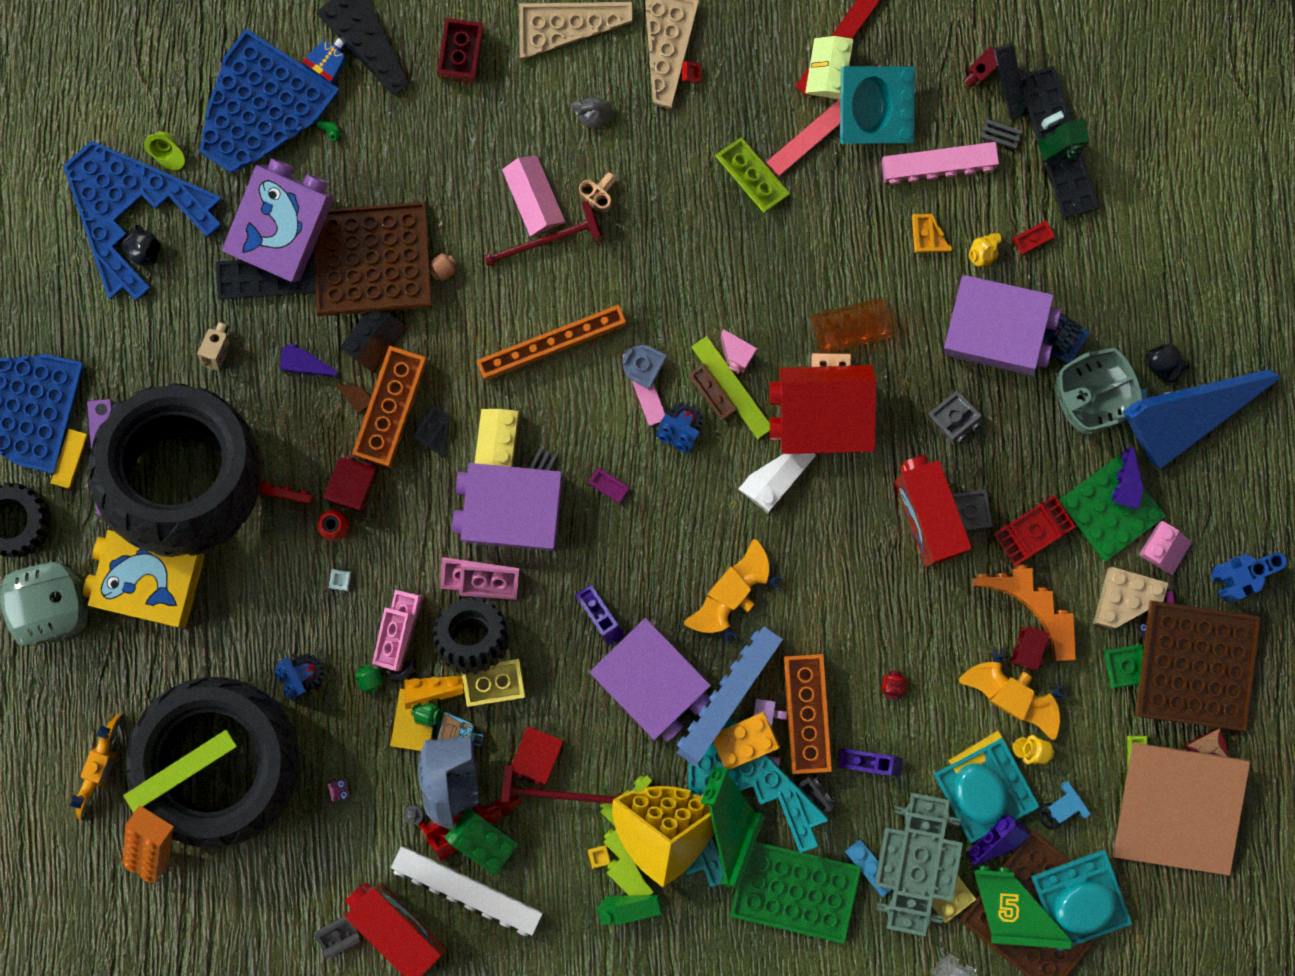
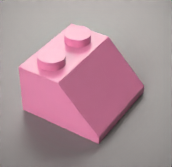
M723 329L720 339L727 365L730 366L729 369L733 372L744 374L755 356L757 348Z
M1161 521L1157 523L1139 556L1173 575L1192 542L1179 530Z

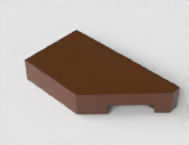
M339 384L336 386L358 414L369 406L371 398L362 387Z

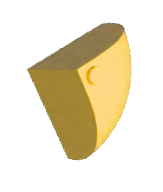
M655 786L646 787L644 791L634 792L633 790L613 800L612 814L617 834L635 864L664 888L693 864L711 840L714 829L709 806L700 803L703 794L698 796L692 794L691 790L678 787Z

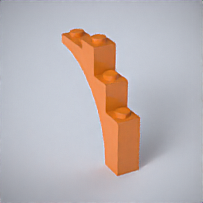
M1016 565L1015 569L1010 570L1011 577H1008V573L996 574L997 577H989V574H977V578L972 579L973 587L990 588L1004 592L1016 598L1031 610L1040 621L1045 632L1050 633L1048 638L1051 639L1050 645L1053 661L1076 660L1073 613L1068 614V610H1057L1056 614H1054L1053 591H1047L1046 587L1036 588V591L1033 590L1032 568H1027V565Z

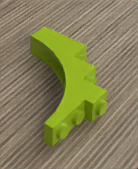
M640 775L633 783L635 787L631 791H644V788L651 783L652 779L647 775L645 777ZM603 803L601 805L603 809L600 812L614 825L613 804ZM611 828L603 836L606 839L603 843L620 859L618 861L614 859L607 866L609 869L607 874L629 896L651 895L654 891L643 879L635 862L628 855L616 829L613 830Z

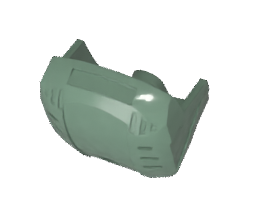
M1115 348L1088 352L1065 365L1056 378V394L1063 413L1070 425L1082 434H1093L1119 423H1124L1127 419L1123 411L1131 404L1142 400L1140 386L1132 367L1123 354ZM1097 361L1101 364V368L1096 364ZM1086 364H1089L1090 368L1092 369L1091 372H1089L1088 368L1086 367ZM1076 368H1079L1080 372L1082 373V376L1078 374ZM1078 396L1083 397V398H1084V402H1083L1081 399L1078 400L1077 397H1078ZM1118 409L1121 410V415H1118ZM1108 413L1111 414L1112 421L1109 420ZM1098 417H1100L1102 420L1101 425L1099 424Z
M48 562L16 570L4 577L0 589L1 609L7 628L19 645L32 646L57 643L79 634L86 628L89 615L87 598L83 597V584L71 568L57 562ZM58 592L55 596V602H53L52 595ZM49 623L54 627V631L50 628ZM39 626H41L42 630L44 631V634H42L39 630Z

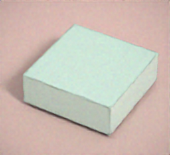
M1059 111L1045 118L1041 123L1043 129L1046 130L1061 123L1064 115Z
M332 569L329 588L349 591L352 572Z

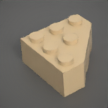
M1108 568L1093 624L1109 629L1119 627L1147 611L1150 600L1163 602L1168 583L1118 568Z

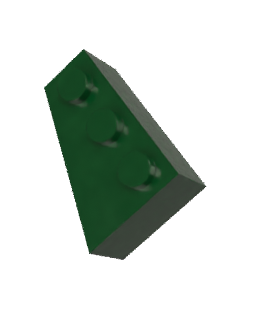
M1086 119L1066 122L1055 129V134L1048 133L1046 134L1047 138H1040L1038 140L1042 162L1062 158L1067 160L1076 159L1090 142Z

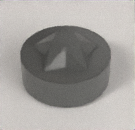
M416 805L407 807L403 814L404 820L410 825L420 823L423 819L422 809Z

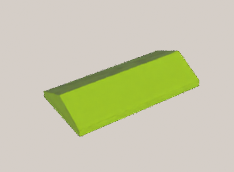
M742 137L715 155L763 213L773 209L789 196L790 193Z

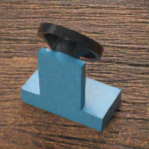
M1068 781L1059 785L1065 796L1055 803H1045L1039 808V819L1043 826L1049 830L1059 828L1064 820L1076 812L1084 819L1090 815V812ZM1045 806H1049V807H1048L1049 810H1046V809H1043V808H1044ZM1042 813H1044L1046 815V818L1051 822V826L1045 822Z

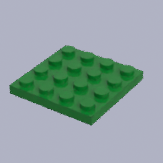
M1119 455L1058 500L1072 522L1103 562L1109 560L1166 516L1144 487L1138 509L1132 510L1112 504L1111 494L1113 488H1117L1118 480H1116L1117 472L1123 466Z

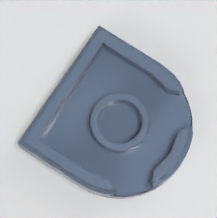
M648 345L632 347L623 358L624 373L633 382L650 390L668 356Z

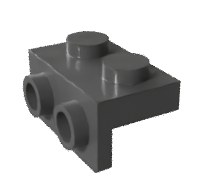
M344 916L314 932V937L321 946L326 959L338 956L341 951L353 948L361 941L359 931Z

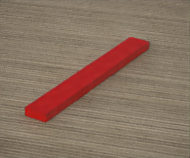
M856 0L831 36L853 39L880 0ZM809 68L795 86L803 94L806 92ZM805 94L809 98L812 97V95Z

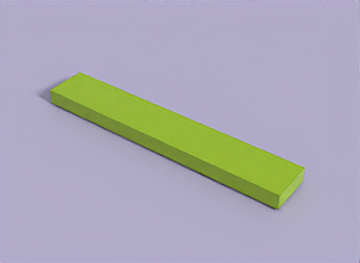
M706 336L691 346L699 360L706 364L737 407L736 411L758 440L770 431L768 420L732 370L729 369V366L709 338Z
M224 730L123 796L134 813L139 805L142 807L146 806L238 746L228 730Z

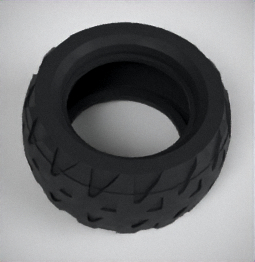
M180 383L148 387L137 391L136 395L119 402L110 411L107 420L99 426L89 457L88 473L90 488L96 505L105 521L128 543L141 550L151 551L165 557L185 554L194 556L205 553L218 543L223 544L234 536L242 524L246 522L255 506L262 478L261 459L256 439L251 428L239 412L224 399L205 388L196 389ZM188 437L200 440L217 451L222 458V466L216 481L203 495L190 502L178 505L156 504L144 499L130 487L131 473L138 458L149 447L162 440Z
M202 677L182 682L168 689L145 709L132 731L128 744L126 771L131 791L170 766L171 751L175 740L189 723L199 717L212 713L230 716L241 723L252 736L258 753L256 778L247 794L233 806L221 811L200 808L189 802L175 786L143 807L174 826L172 839L194 847L218 848L230 846L249 840L262 833L286 809L295 791L299 777L300 751L298 740L284 710L264 691L246 682L231 678Z

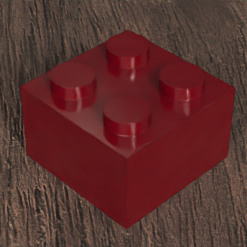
M1030 626L1021 627L1009 664L1028 671H1036L1038 668H1041L1045 659L1042 656L1045 649H1048L1051 639L1048 638L1050 633Z

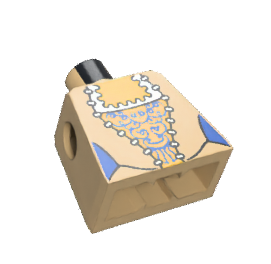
M218 323L216 330L208 329L197 353L202 366L216 371L221 370L230 344L226 334L229 326L226 324Z

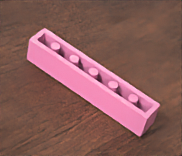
M996 142L884 156L881 164L884 183L896 185L905 180H908V182H917L920 178L934 180L938 176L943 175L950 178L957 176L958 173L972 175L976 171L981 170L984 173H988L997 168L999 161Z

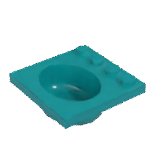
M841 66L840 144L914 143L915 66Z
M1003 738L933 773L946 799L950 800L949 804L956 818H961L959 823L970 843L982 838L1007 813L1018 819L1039 808ZM984 752L985 762L982 764L971 763L964 765L956 774L953 769L954 767Z
M1104 849L1031 876L1042 908L1072 941L1071 947L1132 925Z

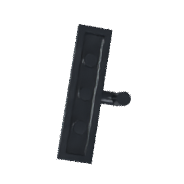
M1012 43L994 48L993 51L1008 117L1012 120L1029 114L1022 81L1032 78V72L1025 66L1018 68L1015 49Z

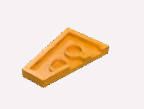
M462 676L406 679L405 710L412 708L413 704L420 702L422 705H425L431 699L438 698L443 700L463 694Z

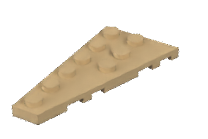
M645 0L653 105L672 108L699 0Z
M632 2L519 3L520 60L632 23Z

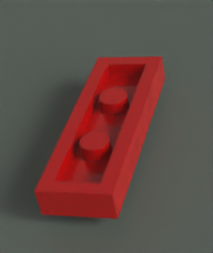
M261 482L260 494L313 505L314 497L310 496L308 491L299 490L297 493L292 492L290 487L280 486L279 489L272 487V483Z

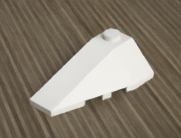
M783 454L750 474L738 490L766 513H769L814 459L816 454Z

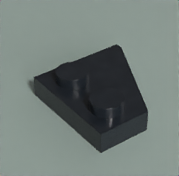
M433 405L412 437L443 457L445 455L450 415Z

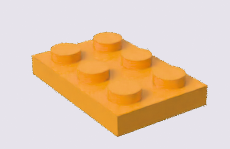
M765 712L721 730L713 741L724 768L730 770L780 748Z

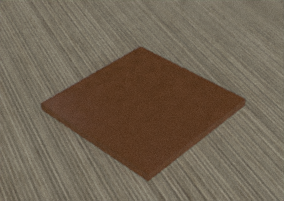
M426 201L329 210L314 247L317 316L432 307Z
M1150 600L1135 716L1247 732L1261 616Z
M1031 829L1029 836L1013 851L1001 867L1011 868V872L1015 873L1014 877L1041 906L1031 876L1070 862V860ZM981 894L977 896L976 900L959 919L962 924L1025 976H1068L1098 938L1096 937L1072 946L1071 949L1061 951L1050 947L991 943L992 934Z

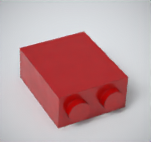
M527 726L512 762L514 776L521 779L524 776L531 778L530 782L541 786L542 783L547 784L564 741Z

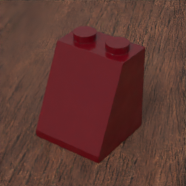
M345 455L344 458L339 457L324 492L323 499L328 503L364 513L378 469L371 462L363 461L362 464L356 462V458Z

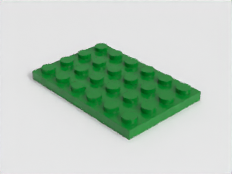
M756 842L740 887L735 889L729 916L844 944L861 866Z

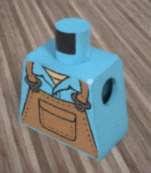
M444 712L438 740L471 736L472 744L481 746L484 735L473 733L474 724Z

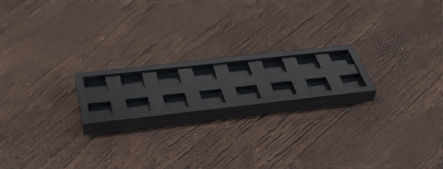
M1054 66L1033 71L1032 78L1022 81L1028 115L1038 143L1040 138H1047L1046 134L1048 133L1055 134L1056 128L1072 120ZM1061 111L1064 115L1061 123L1044 130L1041 125L1043 120ZM1082 153L1073 160L1062 158L1044 161L1061 219L1099 208Z
M311 254L302 279L290 282L243 260L216 261L218 300L316 293L314 254Z

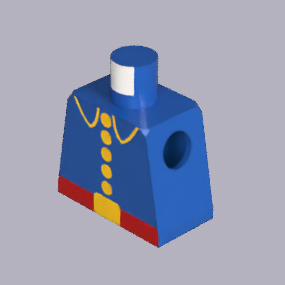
M339 38L336 39L332 46L326 41H322L302 60V63L306 68L332 85H335L347 61L345 55L341 53L346 45Z

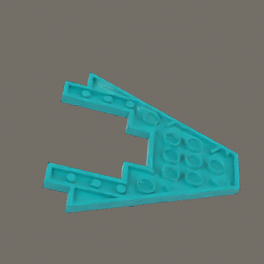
M729 717L721 730L737 723ZM714 742L709 746L696 767L689 763L688 790H691L692 794L702 796L713 768H724ZM767 754L729 771L728 775L739 791L754 787L760 804L779 798L800 853L819 846L812 827L829 821L828 817ZM712 836L699 857L686 870L687 875L704 869L711 887L721 884L724 875L714 836Z

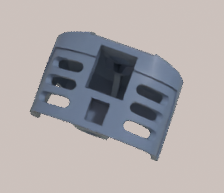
M469 736L443 740H425L418 762V776L422 790L423 805L427 815L433 822L443 828L454 829V817L464 813L468 806L474 808L479 805L472 739Z

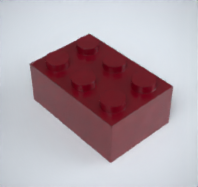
M445 18L437 68L439 79L476 84L484 36L483 23Z

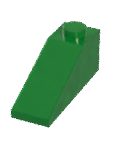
M658 895L607 896L597 907L602 925H620L658 916L663 913Z

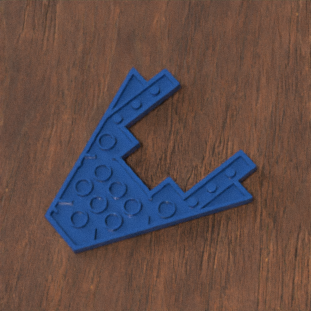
M92 140L63 165L106 294L110 299L114 298L125 288L138 301L151 289L114 249L127 236L115 221L142 197L155 210L168 198H171L207 238L222 226L209 212L222 201L219 196Z

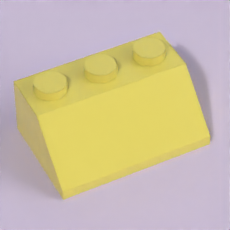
M481 409L475 463L513 467L520 415L518 411Z

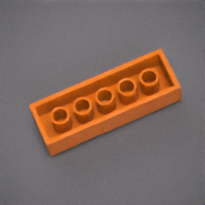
M389 346L352 452L354 457L391 469L428 362L426 357Z
M823 654L783 657L791 774L832 772Z
M139 805L125 824L122 859L124 868L130 872H137L144 881L148 883L151 881L155 884L169 864L174 826Z

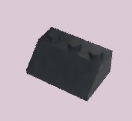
M388 311L367 312L341 345L340 349L374 373L384 360L389 346H394L407 327Z

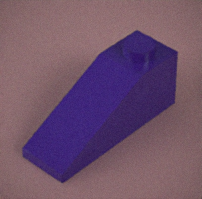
M288 344V347H282L280 370L282 372L339 378L340 374L336 370L299 348L298 345Z
M592 585L575 594L608 646L625 636Z
M841 748L838 767L900 777L903 758Z

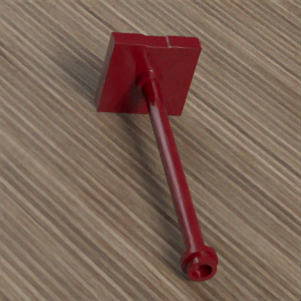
M589 201L581 203L586 220L581 224L493 255L488 252L487 255H484L487 266H494V262L584 230L591 232L592 238L597 245L605 243L592 205Z
M505 765L501 796L502 816L510 817L512 797L516 796L613 804V800L619 797L621 793H618V796L516 788V785H514L513 765Z

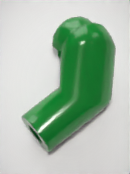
M322 119L318 120L317 128L326 130L331 141H338L340 139L341 133L336 123Z

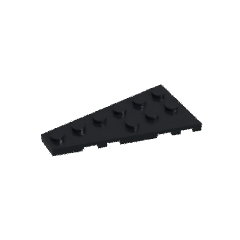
M330 0L317 11L316 14L393 96H396L407 87L409 83L368 0Z

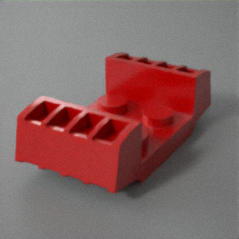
M1053 495L995 532L994 536L1013 565L1016 566L1076 526L1056 496Z

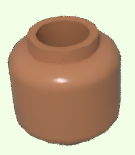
M442 253L430 261V273L436 281L439 279V281L443 282L456 273L454 266L457 263L451 255L447 257Z

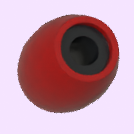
M336 510L323 513L317 525L320 535L331 542L344 539L350 528L347 517ZM336 523V526L331 529L332 525Z

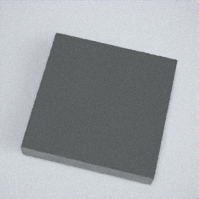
M987 489L952 494L965 531L993 527Z

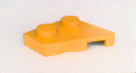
M933 214L912 215L915 253L952 251V247L947 244L943 237L944 233L937 226V221Z

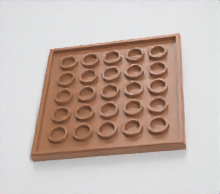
M1132 742L1113 857L1230 876L1250 761Z

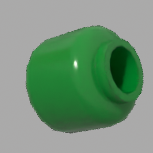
M372 663L359 667L358 672L355 674L360 690L368 691L369 694L378 691L379 686L383 683L378 666L372 665Z
M429 701L425 705H422L420 702L413 706L411 715L414 716L416 724L433 727L440 722L442 710L435 702Z

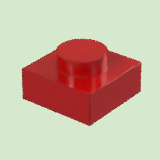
M682 62V81L701 83V63Z

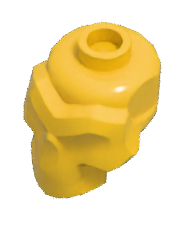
M1000 233L989 234L973 241L969 258L975 266L991 265L998 258L997 248L998 243L1001 242Z
M1030 735L1027 738L1021 737L1012 745L1015 755L1023 758V762L1027 765L1038 763L1046 765L1054 756L1051 743L1043 741L1035 735Z

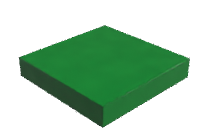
M1143 644L1103 651L1110 689L1139 684Z

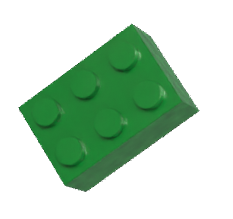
M469 806L454 824V829H451L444 837L453 847L494 876L519 845L512 837Z

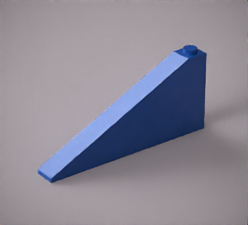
M1267 369L1138 400L1131 404L1123 413L1150 463L1161 469L1279 380L1280 376Z

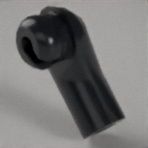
M408 661L402 672H391V681L411 679L417 671L416 663Z

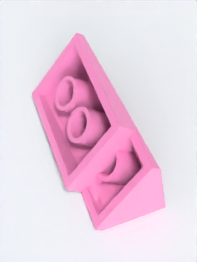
M537 155L517 158L502 169L530 237L565 223Z
M442 557L440 589L459 590V595L517 600L519 568Z
M395 590L391 608L385 607L372 664L394 671L402 670L424 596Z

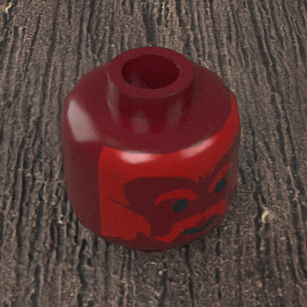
M890 671V675L883 676L881 692L886 695L885 698L901 699V696L906 695L908 680L906 677L901 676L902 672Z

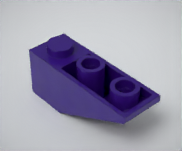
M1129 447L1127 451H1123L1121 457L1123 466L1117 472L1116 480H1118L1117 488H1113L1111 498L1114 505L1136 510L1140 505L1143 486L1134 447Z
M1007 813L967 854L972 863L977 866L1017 848L1029 836V833L1019 820Z

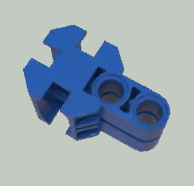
M1273 553L1256 560L1244 554L1214 566L1211 578L1213 583L1222 579L1226 588L1218 591L1220 598L1230 602L1246 597L1247 594L1260 591L1265 581L1264 577L1283 569L1287 562L1286 557L1281 553Z

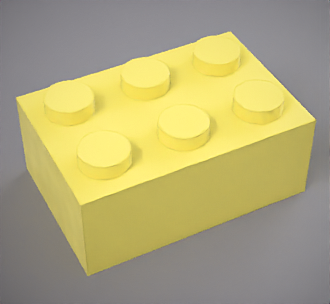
M520 659L499 662L495 667L493 665L490 666V670L486 672L484 670L479 671V674L473 675V672H469L468 675L462 674L467 707L526 698Z

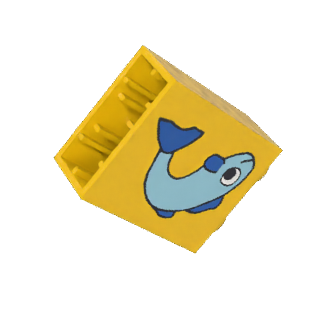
M107 530L106 538L98 537L95 542L93 559L99 560L96 576L89 574L85 580L83 597L89 598L88 606L186 629L205 554L201 553L194 556L185 554L175 557L159 556L154 552L141 550L128 543L116 532Z

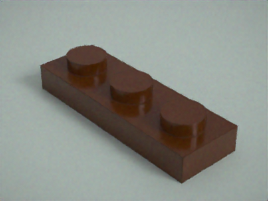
M702 363L688 374L721 421L737 410L735 404L705 363Z

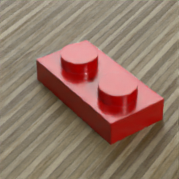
M1045 220L1013 237L1012 241L1020 255H1023L1055 238V235Z

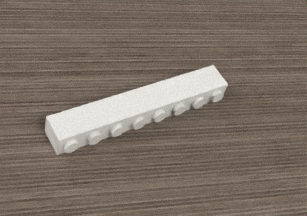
M405 846L400 847L391 866L395 870L394 874L403 878L406 875L412 878L411 882L419 886L425 884L430 887L429 890L438 895L442 892L452 902L457 903L459 900L465 903V908L471 911H475V909L482 911V916L490 920L494 917L500 920L499 924L507 928L513 926L518 929L517 932L526 937L528 934L533 935L543 914L541 911Z

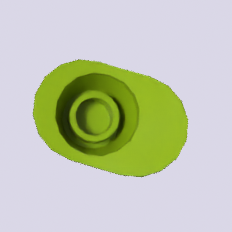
M157 131L155 134L147 136L144 140L145 150L166 169L179 170L185 164L184 154L176 145L175 138L171 134Z

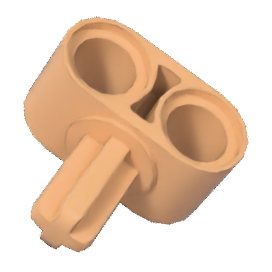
M607 173L598 185L590 180L583 181L579 186L581 198L584 201H589L598 212H607L611 207V198L606 192L616 181V177L611 173ZM585 187H590L593 189V192L591 194H585L583 193V189ZM600 199L608 201L605 206H600L597 202Z

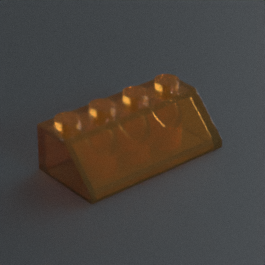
M882 298L808 315L814 341L820 354L893 337L891 317Z

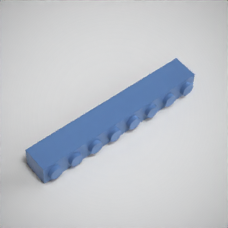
M764 626L761 631L756 630L750 638L753 641L750 646L746 644L740 654L743 656L741 660H735L732 664L730 676L725 675L719 683L722 686L719 692L714 690L709 698L712 701L708 707L703 706L698 714L701 718L698 722L693 721L687 729L690 732L687 738L683 736L676 745L679 747L676 753L695 767L783 640Z

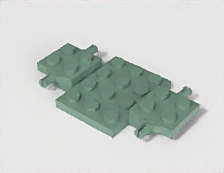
M911 793L910 801L906 808L896 805L894 807L897 810H894L893 814L905 815L904 831L885 827L875 886L893 889L892 900L889 905L877 902V906L884 908L876 907V911L887 912L888 922L886 929L926 936L927 926L930 921L942 924L943 920L935 918L943 919V915L932 914L933 898L953 901L963 846L961 842L944 839L947 825L959 826L960 823L953 821L960 822L961 818L949 816L950 800Z

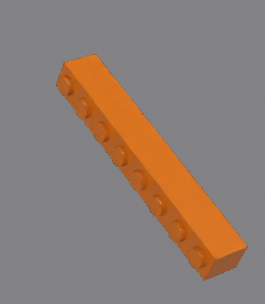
M617 305L478 359L476 362L484 381H487L626 326V321L620 306Z

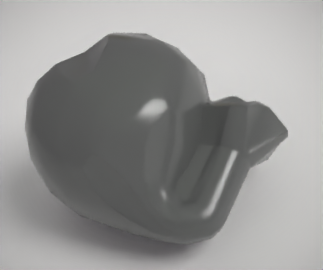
M588 97L583 101L577 99L572 105L573 111L579 116L581 123L588 128H603L611 121L612 107L605 99Z

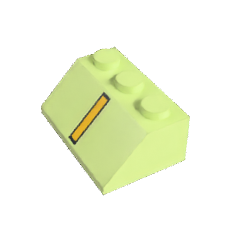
M838 36L814 38L805 94L841 100V66H849L853 39Z

